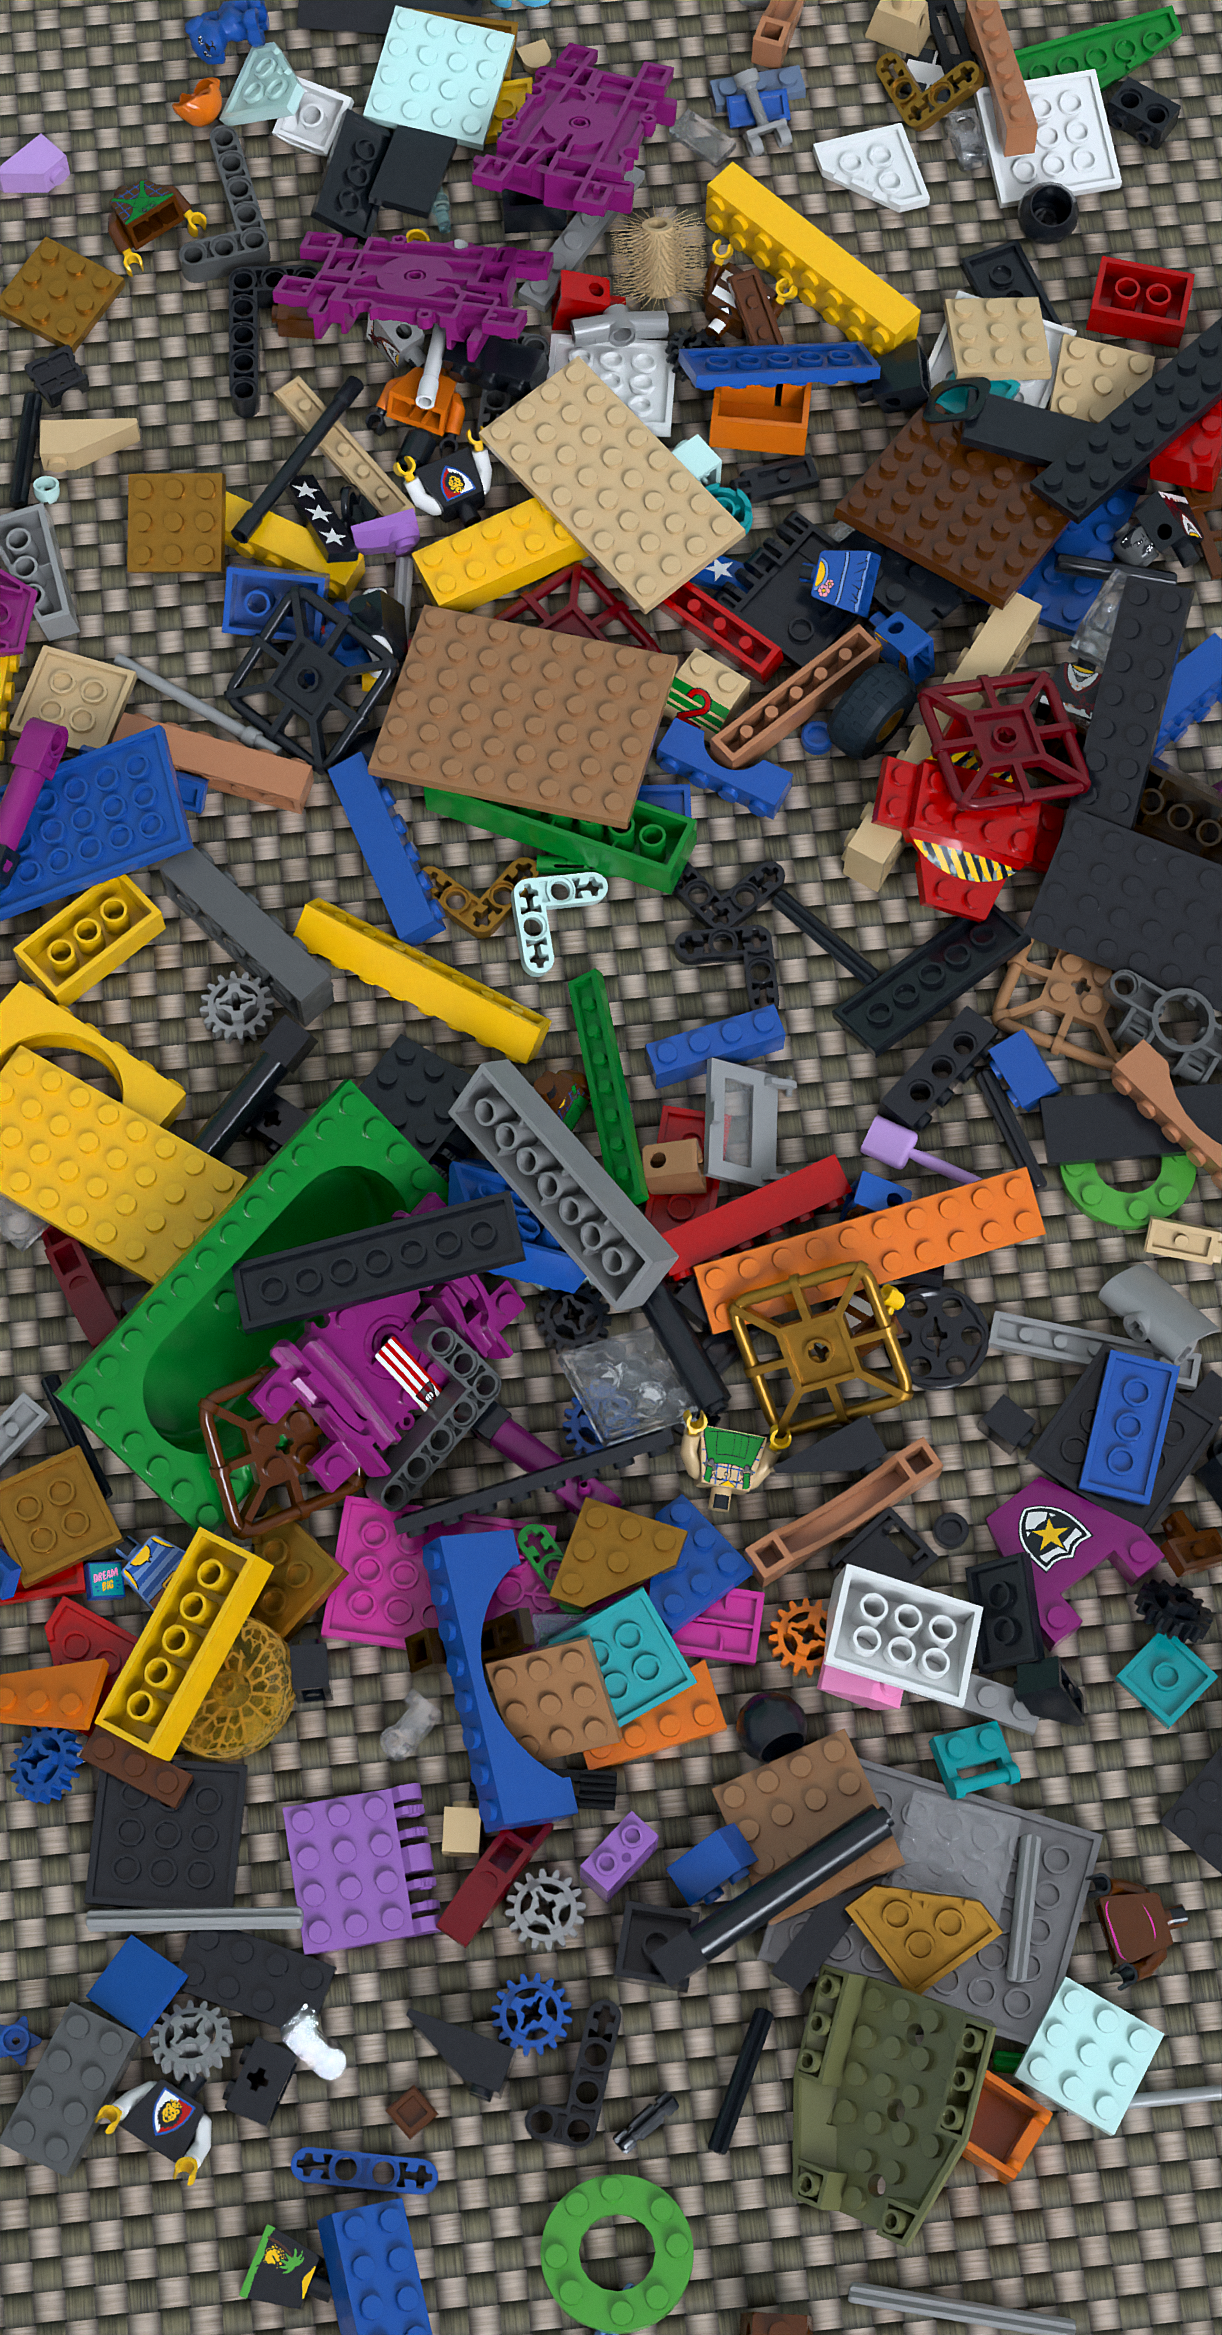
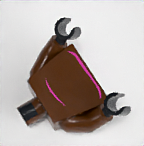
M1104 1873L1086 1876V1881L1091 1880L1095 1884V1891L1088 1892V1898L1099 1897L1094 1902L1113 1966L1110 1974L1118 1973L1122 1977L1123 1984L1117 1987L1119 1991H1122L1136 1982L1150 1977L1167 1958V1948L1173 1944L1170 1930L1188 1926L1187 1914L1182 1904L1163 1908L1159 1894L1156 1892L1150 1893L1144 1885L1122 1878H1111Z

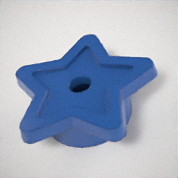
M22 2016L14 2025H0V2058L11 2056L20 2066L25 2065L28 2050L39 2045L42 2041L40 2037L29 2032L26 2016ZM19 2038V2044H13V2039Z

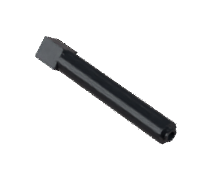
M284 1015L259 1048L262 1049L260 1054L189 1144L220 1161L289 1072L294 1074L319 1041Z
M663 1278L640 1308L699 1412L703 1410L704 1414L709 1413L711 1417L716 1416L729 1407L727 1402L732 1396Z
M870 1804L689 1930H684L651 1953L649 1959L669 1990L671 1991L707 1966L714 1958L893 1835L890 1828L895 1825L893 1819L883 1806L877 1809L873 1804Z

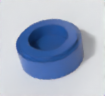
M819 720L811 721L802 729L801 745L808 753L822 755L832 748L833 743L829 739L827 732L828 724Z

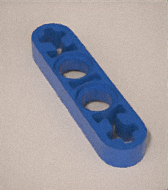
M305 2147L298 2150L291 2161V2170L294 2176L301 2182L308 2184L410 2195H427L436 2188L439 2180L435 2166L430 2161L418 2158ZM307 2154H312L314 2162L326 2164L325 2155L333 2156L329 2164L330 2179H322L325 2171L317 2169L312 2170L310 2176H304V2170L298 2168L299 2161H305ZM343 2158H350L357 2165L356 2175L350 2180H341L335 2173L336 2164ZM381 2162L390 2163L395 2171L392 2181L384 2185L378 2184L373 2178V2170ZM400 2163L408 2164L405 2170L408 2173H418L420 2166L426 2167V2173L432 2175L431 2182H425L424 2188H417L416 2181L404 2179L405 2187H397L401 2177Z

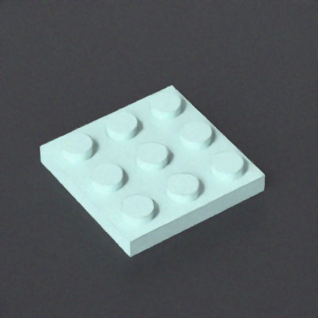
M1065 1976L1062 1978L1012 2078L1112 2136L1115 2134L1164 2033Z

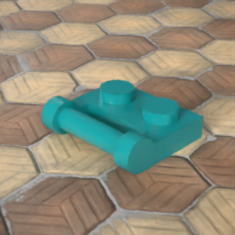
M997 1720L935 1736L928 1742L947 1793L952 1800L964 1798L966 1793L1002 1783L1012 1785L1019 1783L1021 1780L1019 1767L1012 1761ZM994 1761L998 1767L997 1770L964 1779L958 1776L957 1773L961 1770Z

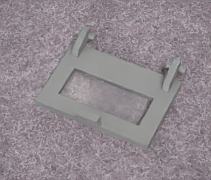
M716 1058L707 1060L703 1176L753 1189H760L790 1175L788 1170L784 1171V1174L776 1173L778 1089L785 1090L786 1097H792V1090L797 1088V1082L792 1080V1076H786V1079L778 1078L777 1075Z

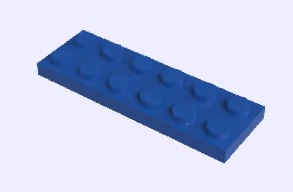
M861 341L679 349L678 362L693 385L701 390H713L716 387L723 386L743 389L747 385H760L770 388L777 386V384L787 383L795 386H804L808 382H821L828 385L836 384L838 381L866 383L868 380L880 379L881 371L880 365Z

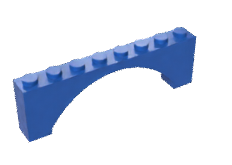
M513 1529L439 1536L422 1547L423 1565L429 1577L431 1600L435 1605L439 1622L438 1632L444 1644L447 1672L451 1676L455 1693L454 1703L463 1729L462 1739L468 1751L471 1779L476 1787L479 1800V1815L484 1823L485 1832L489 1833L560 1822L578 1814L571 1778H562L547 1769L516 1741L497 1713L484 1678L481 1660V1636L487 1607L504 1575L521 1564Z

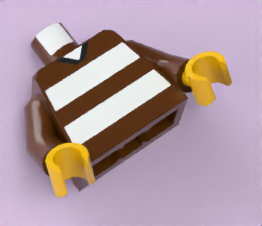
M718 239L712 246V251L716 256L715 260L710 261L703 284H705L703 286L705 287H703L702 295L704 296H702V303L706 306L705 317L710 321L705 331L709 337L715 335V341H720L726 332L737 339H744L746 335L726 281L727 277L743 272V270L730 262L726 266L723 265L724 260L729 259L733 255L734 250L733 246L729 244L727 252L720 255L718 249L721 245V240ZM782 278L776 283V291L764 284L776 320L786 307L784 302L794 299L798 294V288L795 285L790 288L789 292L784 294V288L789 282L786 278Z
M885 1284L880 1291L891 1322H895L898 1332L896 1336H899L904 1331L894 1310H899L903 1307L905 1298L897 1288L890 1284ZM863 1289L854 1292L844 1312L852 1335L878 1327L866 1291ZM842 1296L833 1298V1303L828 1310L835 1309ZM883 1339L857 1346L860 1357L862 1358L883 1346L884 1342ZM815 1343V1351L822 1359H825L828 1348L822 1346L821 1343Z

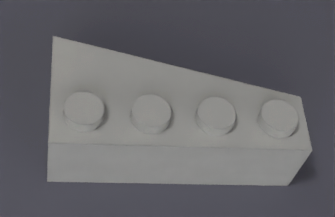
M39 503L0 515V556L13 577L38 591L33 614L48 640L51 641L80 632L54 523L44 504Z

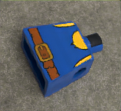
M877 612L871 616L867 626L874 632L875 641L881 646L879 657L884 663H891L903 671L915 682V687L935 672L933 638L902 612H895L889 618L882 612Z
M862 1171L850 1186L852 1192L846 1195L839 1221H845L911 1201L912 1191Z

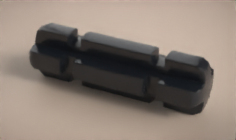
M667 2090L663 2091L654 2099L656 2101L654 2105L650 2103L627 2123L630 2127L626 2130L622 2128L614 2135L613 2140L623 2153L628 2154L638 2145L636 2143L638 2139L643 2141L665 2121L663 2119L665 2115L669 2117L679 2108L677 2100Z

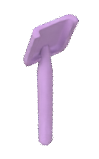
M879 1115L874 1118L860 1149L861 1153L898 1170L903 1169L910 1158L918 1164L962 1185L982 1179L929 1153L914 1149L918 1140L916 1132Z

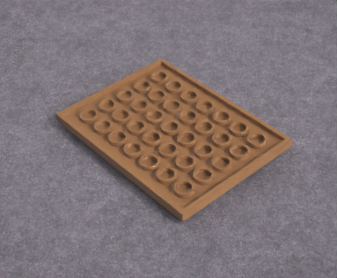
M424 605L368 765L369 775L627 830L676 674L678 656Z

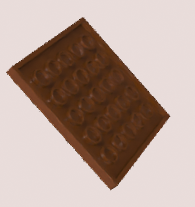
M924 403L836 506L833 517L1003 610L1071 524L1072 520L1030 490V482L1046 468L960 444L963 421L927 423L923 417L927 404ZM935 403L936 411L949 415L943 406Z

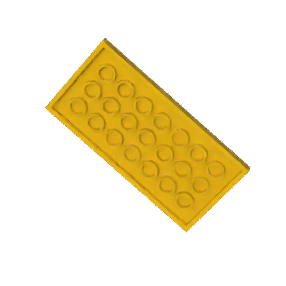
M19 1045L0 1072V1195L151 1285H154L250 1182L248 1177L22 1045Z

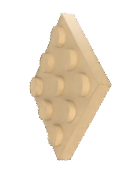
M1038 297L945 299L943 309L956 379L985 377L990 381L1010 379L1044 380L1051 378L1052 366Z
M1063 334L1060 340L1048 410L1098 424L1152 378L1155 356Z
M43 645L9 726L10 735L20 738L26 722L30 718L36 717L67 728L69 735L68 744L65 749L67 752L78 755L82 745L98 749L111 744L137 680V674L129 669Z

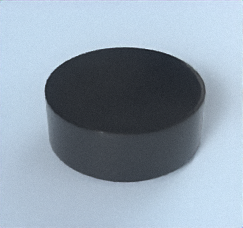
M954 1512L940 1515L932 1529L934 1541L940 1547L947 1550L961 1547L969 1534V1526L965 1518Z

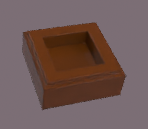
M415 2085L410 2087L385 2110L409 2140L439 2115Z

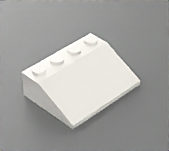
M846 1564L834 1580L827 1612L823 1664L962 1708L965 1704L983 1607Z

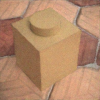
M455 1801L453 1802V1807H444L443 1857L480 1858L482 1820L479 1815V1808H475V1803Z

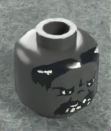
M1127 522L1114 533L1117 539L1113 542L1111 549L1122 563L1146 567L1159 556L1155 545L1141 523L1132 526L1130 522Z

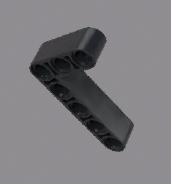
M313 266L239 267L233 270L229 276V390L233 411L239 417H253L260 411L261 407L260 309L272 308L273 304H278L274 303L273 290L275 288L272 287L277 286L283 275L314 279L319 271Z

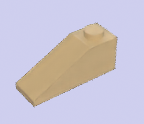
M137 418L40 420V457L44 471L64 472L66 470H77L141 441Z

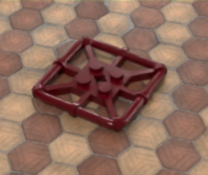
M574 562V565L561 569L530 592L524 591L519 595V600L492 618L510 622L527 610L531 611L541 623L536 628L609 643L612 642L600 630L613 620H619L641 645L614 644L662 653L655 640L628 611L629 606L623 600L619 601L595 573L583 566L581 562ZM572 579L569 604L553 616H550L538 601ZM581 579L608 607L606 611L592 621L578 607Z
M1044 670L1042 672L1026 671L993 677L984 674L978 675L973 680L939 684L921 689L917 699L920 713L932 744L930 751L932 757L937 759L948 792L954 803L957 804L956 808L962 812H965V810L984 811L1015 805L1024 808L1030 807L1034 802L1072 797L1088 791L1091 781L1075 737L1077 730L1075 724L1069 721L1057 686L1050 678V673ZM1034 684L1022 703L1005 706L999 705L994 690ZM1043 689L1056 724L1036 727L1030 707ZM978 692L979 695H982L986 708L970 711L947 697ZM933 707L963 723L968 737L945 740ZM1000 734H1003L1005 738H1011L1012 741L1003 743L998 738ZM1052 738L1062 740L1072 767L1048 755L1042 740ZM973 751L979 771L964 793L950 754ZM1041 767L1068 782V784L1030 789L1023 769ZM1010 771L1017 792L973 798L988 774Z

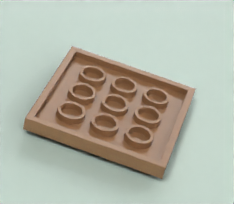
M845 1728L711 1789L726 1825L735 1822L759 1859L748 1868L751 1873L749 1878L752 1885L870 1804H873L877 1809L880 1807ZM892 1835L769 1920L768 1923L772 1926L905 1865L906 1863L894 1836Z

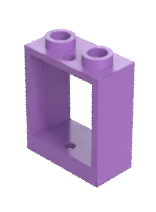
M631 1811L580 1865V1879L608 1904L655 1853L659 1836Z

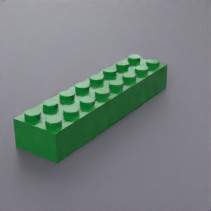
M423 786L426 809L670 895L697 843V820L640 800H636L630 823L626 830Z

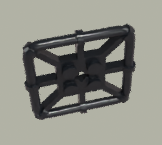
M299 584L291 587V590L282 598L260 634L256 633L252 638L253 644L232 675L227 691H224V699L229 702L230 706L238 714L264 733L266 739L278 744L294 758L302 759L309 765H312L314 772H317L319 775L329 774L328 769L339 762L361 727L367 726L370 721L368 718L370 713L392 682L399 664L398 659H395L393 654L384 645L356 625V620L349 614H342L314 591ZM306 602L336 625L323 647L309 636ZM293 608L297 638L285 654L274 646L271 640ZM348 634L380 660L347 667L333 654ZM264 651L280 663L267 683L241 688ZM382 671L357 710L339 697L350 677ZM305 673H314V685L306 688L305 684L307 681L303 678ZM271 692L284 702L285 706L272 724L242 699ZM333 705L348 716L350 721L326 755L322 720ZM295 712L309 722L313 755L284 733Z

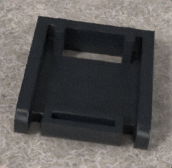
M889 1506L839 1551L827 1565L833 1570L842 1562L844 1565H854L913 1584L938 1561L939 1556ZM896 1528L918 1550L911 1560L886 1536L892 1529Z

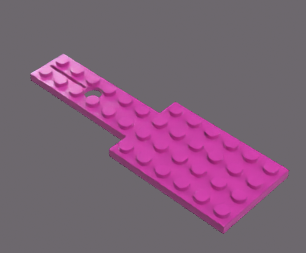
M347 1495L343 1507L335 1559L349 1574L327 1598L321 1637L407 1650L406 1637L426 1628H438L439 1622L436 1608L432 1603L430 1595L429 1577L423 1565L422 1547L439 1536L513 1529L521 1564L509 1570L498 1584L487 1607L484 1622L516 1608H529L536 1644L522 1649L523 1651L538 1648L541 1634L557 1636L643 1586L649 1597L650 1578L643 1581V1584L616 1596L615 1594L598 1602L585 1615L579 1618H570L561 1612L554 1601L549 1600L548 1591L519 1550L518 1536L520 1531L529 1524L538 1523L463 1513L464 1518L460 1522L442 1527L439 1521L430 1524V1529L427 1533L407 1538L406 1533L397 1534L393 1521L396 1516L423 1508V1506L407 1504L401 1510L393 1512L388 1511L369 1498ZM539 1524L545 1527L554 1541H556L557 1526ZM532 1534L527 1536L528 1543L525 1546L527 1548L534 1546L540 1554V1558L535 1560L536 1563H539L545 1555L554 1553L552 1549L547 1554L542 1550L540 1541L543 1537L541 1535L536 1538ZM548 1563L544 1568L545 1576L550 1580H555L561 1563ZM737 1588L731 1590L692 1620L696 1622L688 1623L671 1636L680 1653L685 1656L755 1666L765 1593Z

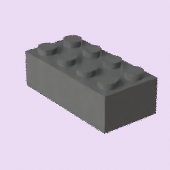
M70 2002L0 2137V2144L72 2179L102 2120L101 2118L95 2123L94 2119L103 2106L109 2105L143 2039L137 2034Z

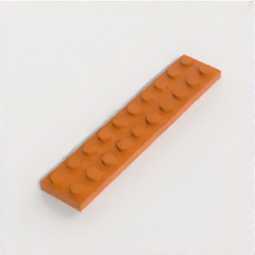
M1021 1167L692 1266L711 1334L714 1335L732 1329L729 1311L727 1310L730 1299H735L743 1293L788 1280L790 1275L796 1273L802 1276L841 1263H859L862 1260L868 1263L867 1267L872 1271L879 1285L1046 1234L1028 1169L1027 1167ZM852 1276L805 1289L809 1305L842 1296ZM860 1280V1282H859V1284H858V1286H857L855 1292L864 1289V1286H863V1283H862L861 1280ZM792 1293L749 1306V1308L768 1318L798 1309Z

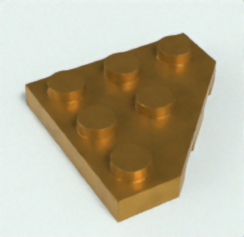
M585 1497L549 1594V1600L585 1611L596 1606L602 1600L615 1594L616 1596L643 1584V1581L660 1573H667L676 1568L688 1536V1531Z
M275 1502L262 1518L285 1508ZM297 1520L257 1537H252V1543L255 1544L254 1554L272 1564L274 1568L253 1605V1614L249 1615V1620L270 1628L282 1639L285 1645L349 1574ZM256 1628L255 1635L262 1640L264 1632ZM268 1630L271 1640H279L275 1634ZM266 1633L263 1636L265 1645H267L269 1641ZM271 1643L269 1648L275 1649L279 1644ZM279 1646L274 1653L279 1654L282 1650V1647Z
M874 1884L845 1906V1910L902 1986L919 1994H922L1003 1933L1002 1928L979 1899Z

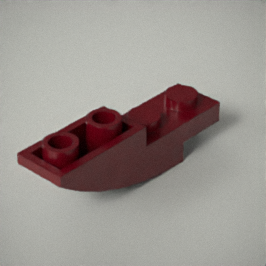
M48 1223L38 1229L46 1247L44 1250L75 1317L92 1348L95 1349L116 1327L120 1319L102 1278L96 1272L86 1246Z
M547 1823L500 1831L436 1924V1928L466 1949L507 1895L512 1883L553 1831L554 1824Z

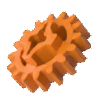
M803 1598L801 1607H797L793 1601H790L788 1613L782 1609L777 1611V1617L781 1622L771 1621L770 1629L777 1632V1634L770 1635L768 1643L777 1644V1647L772 1650L771 1655L772 1657H783L780 1664L782 1669L790 1664L793 1666V1676H797L800 1669H803L806 1672L807 1678H811L814 1669H818L819 1672L821 1671L824 1655L815 1660H807V1657L817 1652L824 1654L826 1633L823 1632L819 1623L821 1620L827 1625L828 1609L826 1611L821 1609L822 1600L820 1599L816 1602L815 1606H810L808 1598ZM808 1615L806 1620L799 1623L792 1622L793 1619L799 1616ZM806 1631L813 1633V1640L809 1642V1645L802 1643ZM784 1638L785 1641L791 1642L795 1650V1655H792L788 1651L784 1643Z

